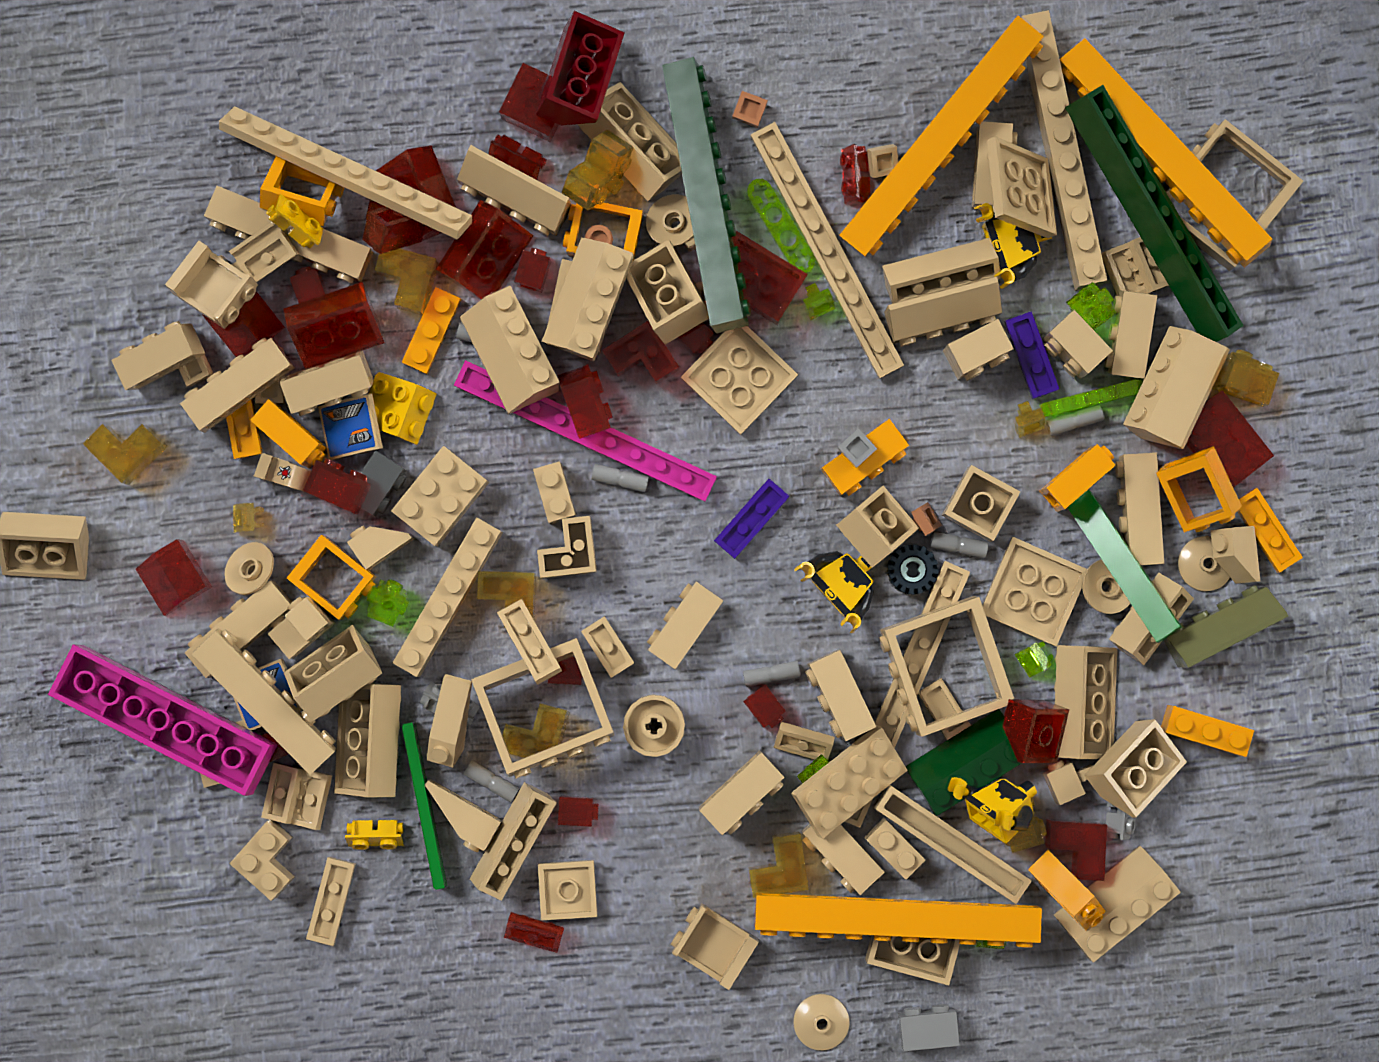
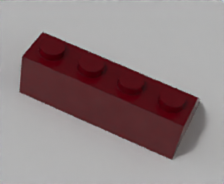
M574 10L563 29L536 115L561 126L596 123L625 32Z

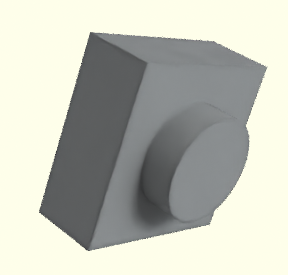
M859 428L837 447L855 468L877 450Z

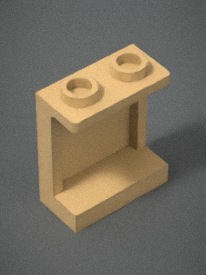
M201 241L196 243L165 284L172 294L224 329L228 324L236 320L240 308L254 296L258 286L251 275L248 273L244 274L214 254Z
M701 903L698 909L693 907L685 921L689 924L685 931L681 932L679 930L670 944L674 947L672 954L686 960L719 981L720 985L729 990L758 945L759 940Z

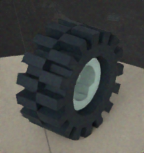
M916 544L906 545L897 549L891 555L887 564V575L889 576L890 583L893 584L896 590L904 594H920L930 589L933 583H935L939 570L937 569L938 563L934 558V554L924 546ZM909 562H916L919 565L917 569L919 575L915 578L909 577L906 574L908 571L906 565Z

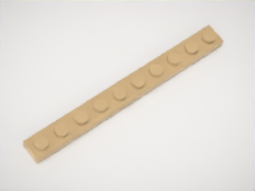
M235 106L219 120V130L455 239H458L472 224V215Z
M773 122L752 133L750 137L877 377L880 379L903 367L904 364L778 126Z
M944 561L921 615L958 602L970 571ZM951 616L921 626L913 631L903 659L916 697ZM897 679L892 680L874 722L875 725L882 727L894 748L906 723V716H909L906 705H901L897 695V690L900 689ZM872 800L845 822L860 828Z

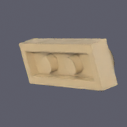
M522 599L497 612L537 685L562 672Z
M333 857L327 858L306 937L307 940L330 946L335 945L356 863Z

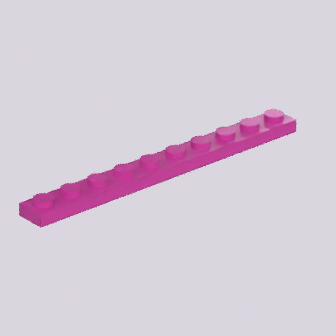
M465 360L454 386L505 409L486 369ZM543 398L513 412V414L706 502L717 476L548 398Z

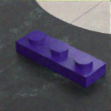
M1032 311L1005 320L1004 323L1031 398L1035 399L1058 391L1059 386Z
M768 478L717 536L714 542L735 559L790 496Z

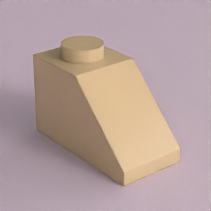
M363 525L350 534L352 539L347 543L365 570H371L413 541L414 537L409 533L371 526L365 528Z
M1246 526L1210 530L1213 558L1236 584L1260 581L1255 527Z

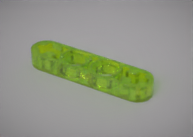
M764 179L753 180L747 188V197L791 269L798 275L809 274L815 266L814 254L771 185ZM757 185L759 188L765 187L764 197L767 202L771 198L775 202L768 203L763 209H760L759 206L763 205V201L760 196L754 197L752 195L755 191L754 187ZM771 208L779 209L782 214L781 220L776 223H772L766 218V212ZM786 231L793 232L796 236V242L791 246L783 245L780 240L782 233ZM800 244L803 249H799L802 258L808 257L810 259L806 269L803 266H796L798 257L795 253L792 256H789L787 253L794 251Z
M1135 379L1039 404L1042 417H1051L1137 395L1144 379Z

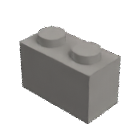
M948 1004L933 1005L932 1010L921 1011V1007L905 1008L904 1013H898L903 1051L960 1046L957 1014L954 1008H949Z

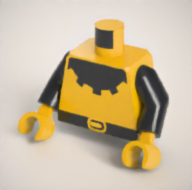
M985 203L974 207V210L979 209L982 212V217L977 218L976 222L986 221L982 226L985 238H990L999 259L1000 271L994 277L1000 276L1003 278L1004 284L999 287L1004 289L1011 283L1026 277L1037 264V256L1041 253L1039 243L1052 239V237L1046 238L995 218L993 207Z
M834 551L818 554L809 561L795 567L794 571L801 569L805 573V577L800 581L804 582L810 579L842 616L845 617L840 625L843 626L846 622H849L853 626L850 633H854L857 630L861 620L870 608L874 594L873 587L871 586L874 581L867 574L872 568L862 556L854 560L848 553L843 555L841 552Z
M953 777L950 780L948 791L953 792V796L958 800L965 799L970 820L1003 843L1009 842L1019 831L1024 832L1028 830L1034 815L1031 798L1037 794L1035 786L1027 780L1017 787L1006 779H1000L991 785L978 788L967 785V782L961 778Z

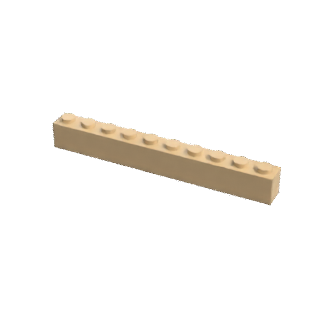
M1047 10L1023 15L1021 18L1044 36L1040 42L1044 47L1034 59L1030 56L1027 58L1026 66L1044 150L1049 161L1050 178L1074 289L1076 291L1100 286L1107 281L1074 124L1065 109L1069 105L1050 13Z

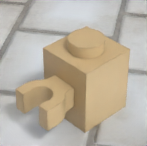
M1063 760L1049 764L1047 766L1049 770L1042 774L1055 803L1062 805L1086 794L1081 783L1087 781L1084 775L1094 765L1090 764L1075 771L1072 763H1064Z

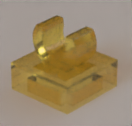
M1028 401L1017 405L1019 416L1015 417V430L1019 438L1045 429V416L1041 408L1032 411Z
M254 503L234 504V532L254 531L256 528L264 527V523H257L254 520V514L264 512V508L254 507Z

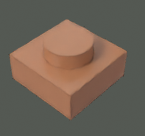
M742 91L732 119L758 128L768 100Z
M928 502L911 512L913 521L919 527L918 530L923 531L925 536L942 526Z

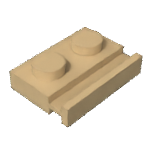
M270 222L229 251L236 259V263L243 273L251 275L256 283L299 254L286 233L273 222Z

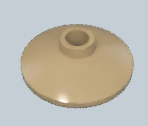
M679 194L664 196L657 200L649 209L646 217V228L650 237L656 243L662 244L669 239L672 245L677 247L694 237L686 196ZM673 222H680V224L677 227H671Z
M1211 536L1194 538L1182 548L1178 557L1179 573L1184 582L1193 589L1213 591L1222 587L1230 579V576L1213 558ZM1206 558L1212 560V567L1209 569L1203 565Z
M258 542L247 543L239 547L226 564L225 581L227 586L233 592L240 595L252 594L261 589L267 583L273 571L274 558L271 550Z
M1102 559L1094 562L1087 569L1083 577L1082 589L1086 601L1093 609L1104 614H1114L1123 611L1130 605V601ZM1104 581L1107 582L1109 585V588L1106 592L1102 589V583Z
M812 995L803 1000L797 1007L794 1014V1029L799 1040L807 1047L814 1050H829L839 1045L846 1037L849 1029L848 1012L845 1006L831 995ZM819 1019H825L827 1021V1026L825 1028L821 1029L817 1027V1021Z

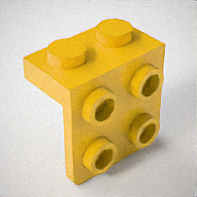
M378 372L374 377V382L368 394L373 396L379 431L418 445L437 393L418 384Z

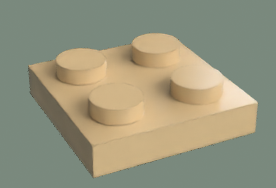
M594 860L538 863L541 920L597 917Z

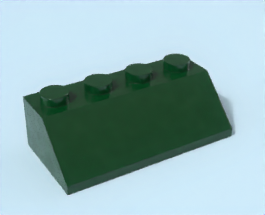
M997 709L905 767L933 814L938 816L964 800V798L956 799L953 796V792L948 791L951 778H961L969 786L983 787L1032 756L1000 709Z

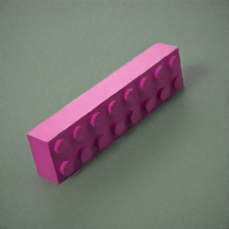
M72 645L48 693L49 696L244 796L254 794L278 744L84 645Z

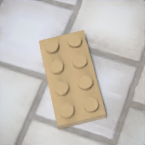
M876 725L875 728L860 737L791 794L817 836L823 839L908 770L882 727Z

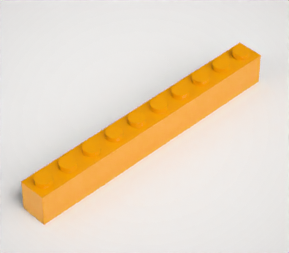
M1017 15L839 236L864 257L869 253L874 256L883 245V242L880 241L886 232L892 234L901 223L898 219L900 214L904 210L909 213L919 200L915 197L922 188L927 191L936 180V177L933 175L940 166L945 169L953 159L954 155L951 152L957 144L962 147L972 135L969 132L970 128L975 122L980 125L990 112L987 108L994 100L998 103L1008 91L1005 85L1011 78L1016 81L1026 68L1023 66V63L1030 56L1034 59L1042 50L1044 45L1040 42L1044 36Z
M1086 38L1060 58L1063 78L1068 84L1072 82L1078 88L1077 93L1080 98L1104 85L1160 183L1165 182L1171 189L1170 194L1178 203L1183 202L1190 209L1188 212L1198 224L1202 222L1208 228L1207 233L1215 243L1219 244L1221 242L1227 249L1226 254L1235 264L1240 263L1245 268L1270 247L1273 239Z
M756 893L754 927L755 930H760L761 935L776 936L777 931H789V936L805 937L806 932L817 933L819 938H834V933L845 934L846 939L855 940L862 939L863 935H874V940L891 941V936H901L902 941L919 942V937L931 938L930 942L948 943V939H959V944L976 945V940H987V945L1004 946L1005 941L1016 942L1017 947H1033V943H1041L1042 908L1035 905Z

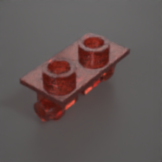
M497 134L494 141L492 140L490 143L488 154L538 180L540 169H543L547 159L543 158V154L527 146L522 153H519L517 151L521 143L506 135L500 136Z
M852 144L843 148L840 156V166L843 169L841 191L844 195V204L855 200L863 203L871 196L870 177L860 176V172H869L866 147Z

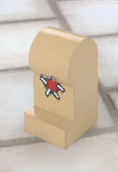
M262 453L254 477L305 492L312 471Z

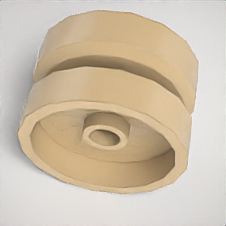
M651 694L639 698L630 706L624 717L623 730L627 742L635 751L645 756L658 757L668 754L678 746L684 734L685 721L681 709L674 701L666 696ZM651 720H657L660 723L658 730L650 729L649 723Z

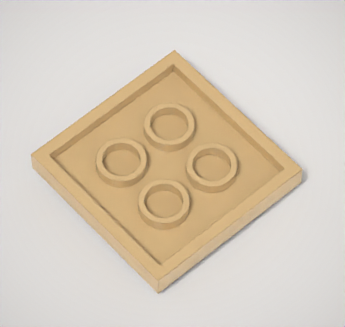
M996 136L987 140V157L990 166V184L992 187L995 218L1046 238L1057 235L1048 158Z
M748 326L724 331L681 376V379L741 435L787 388L798 374Z
M1011 537L982 604L985 615L988 618L1057 647L1082 589L1083 577L1087 569L1015 537Z

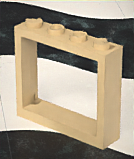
M1226 119L1219 126L1214 123L1204 135L1208 139L1201 147L1197 144L1191 151L1200 162L1219 138L1223 137L1283 185L1255 220L1265 230L1302 184L1303 180ZM1170 187L1168 188V190L1164 188L1168 197L1171 200L1172 195L1170 194ZM1182 219L1199 248L1228 271L1236 267L1237 264L1230 260L1226 252Z
M972 596L880 629L882 634L879 637L880 646L884 653L888 652L891 663H888L891 677L898 681L900 689L897 690V695L901 705H906L909 716H906V721L910 726L911 732L915 731L916 735L923 737L1015 703L979 597ZM967 610L997 699L926 724L896 635Z
M577 638L552 647L550 650L557 662L575 656L602 728L514 763L511 760L486 690L530 673L529 669L522 659L471 679L509 777L515 775L517 779L532 773L531 768L539 765L542 768L550 767L558 763L557 758L564 755H568L569 758L578 756L585 752L583 748L594 744L595 748L603 746V744L611 741L610 737L615 736Z

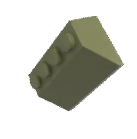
M1253 585L1241 592L1243 596L1233 601L1232 597L1216 604L1217 610L1211 613L1205 610L1192 617L1194 622L1186 626L1180 623L1182 628L1164 639V642L1177 667L1189 668L1288 617V614L1267 587L1258 588L1257 585Z

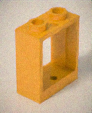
M276 156L260 188V208L268 210L272 205L276 207L279 195L282 194L288 200L294 201L299 209L309 217L316 219L320 226H324L328 216L332 217L334 215L337 203L335 200L337 197H342L345 187ZM291 176L325 186L326 189L319 201L281 190V187L286 177Z
M580 197L577 198L576 204H571L568 220L572 221L571 231H565L563 247L567 248L568 256L574 257L578 247L576 242L583 209L585 208L630 218L624 250L632 252L635 258L643 220L642 210Z
M269 399L250 419L252 423L304 467L310 468L312 465L316 467L326 456L323 453L327 449L326 446L283 408Z
M1096 444L1084 451L1040 489L1039 492L1056 512L1064 510L1115 466V463L1112 461L1114 456L1104 445L1100 447Z
M1214 446L1166 463L1156 473L1184 533L1193 529L1195 532L1203 531L1209 528L1211 523L1217 521L1220 524L1227 523L1235 518V513L1242 507ZM1204 468L1222 508L1194 518L1176 477Z
M320 535L288 575L287 579L338 620H343L345 617L349 619L359 607L356 602L362 595L367 597L376 586L373 581L377 576L369 570H365L362 564L328 537ZM328 549L363 576V579L339 609L303 581Z
M1049 850L1028 869L1038 883L1085 931L1089 927L1093 928L1101 922L1103 914L1106 912L1096 897Z

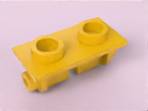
M280 194L276 207L272 205L266 212L269 220L283 231L291 225L293 228L289 231L288 235L302 247L307 246L310 249L314 244L319 245L324 228L320 226L316 219L309 217L300 210L294 201L288 200Z
M353 820L352 823H347V834L351 835H345L348 847L356 850H366L369 846H380V848L387 850L395 849L397 846H404L401 835L404 832V824L398 823V820H378V830H373L372 820Z

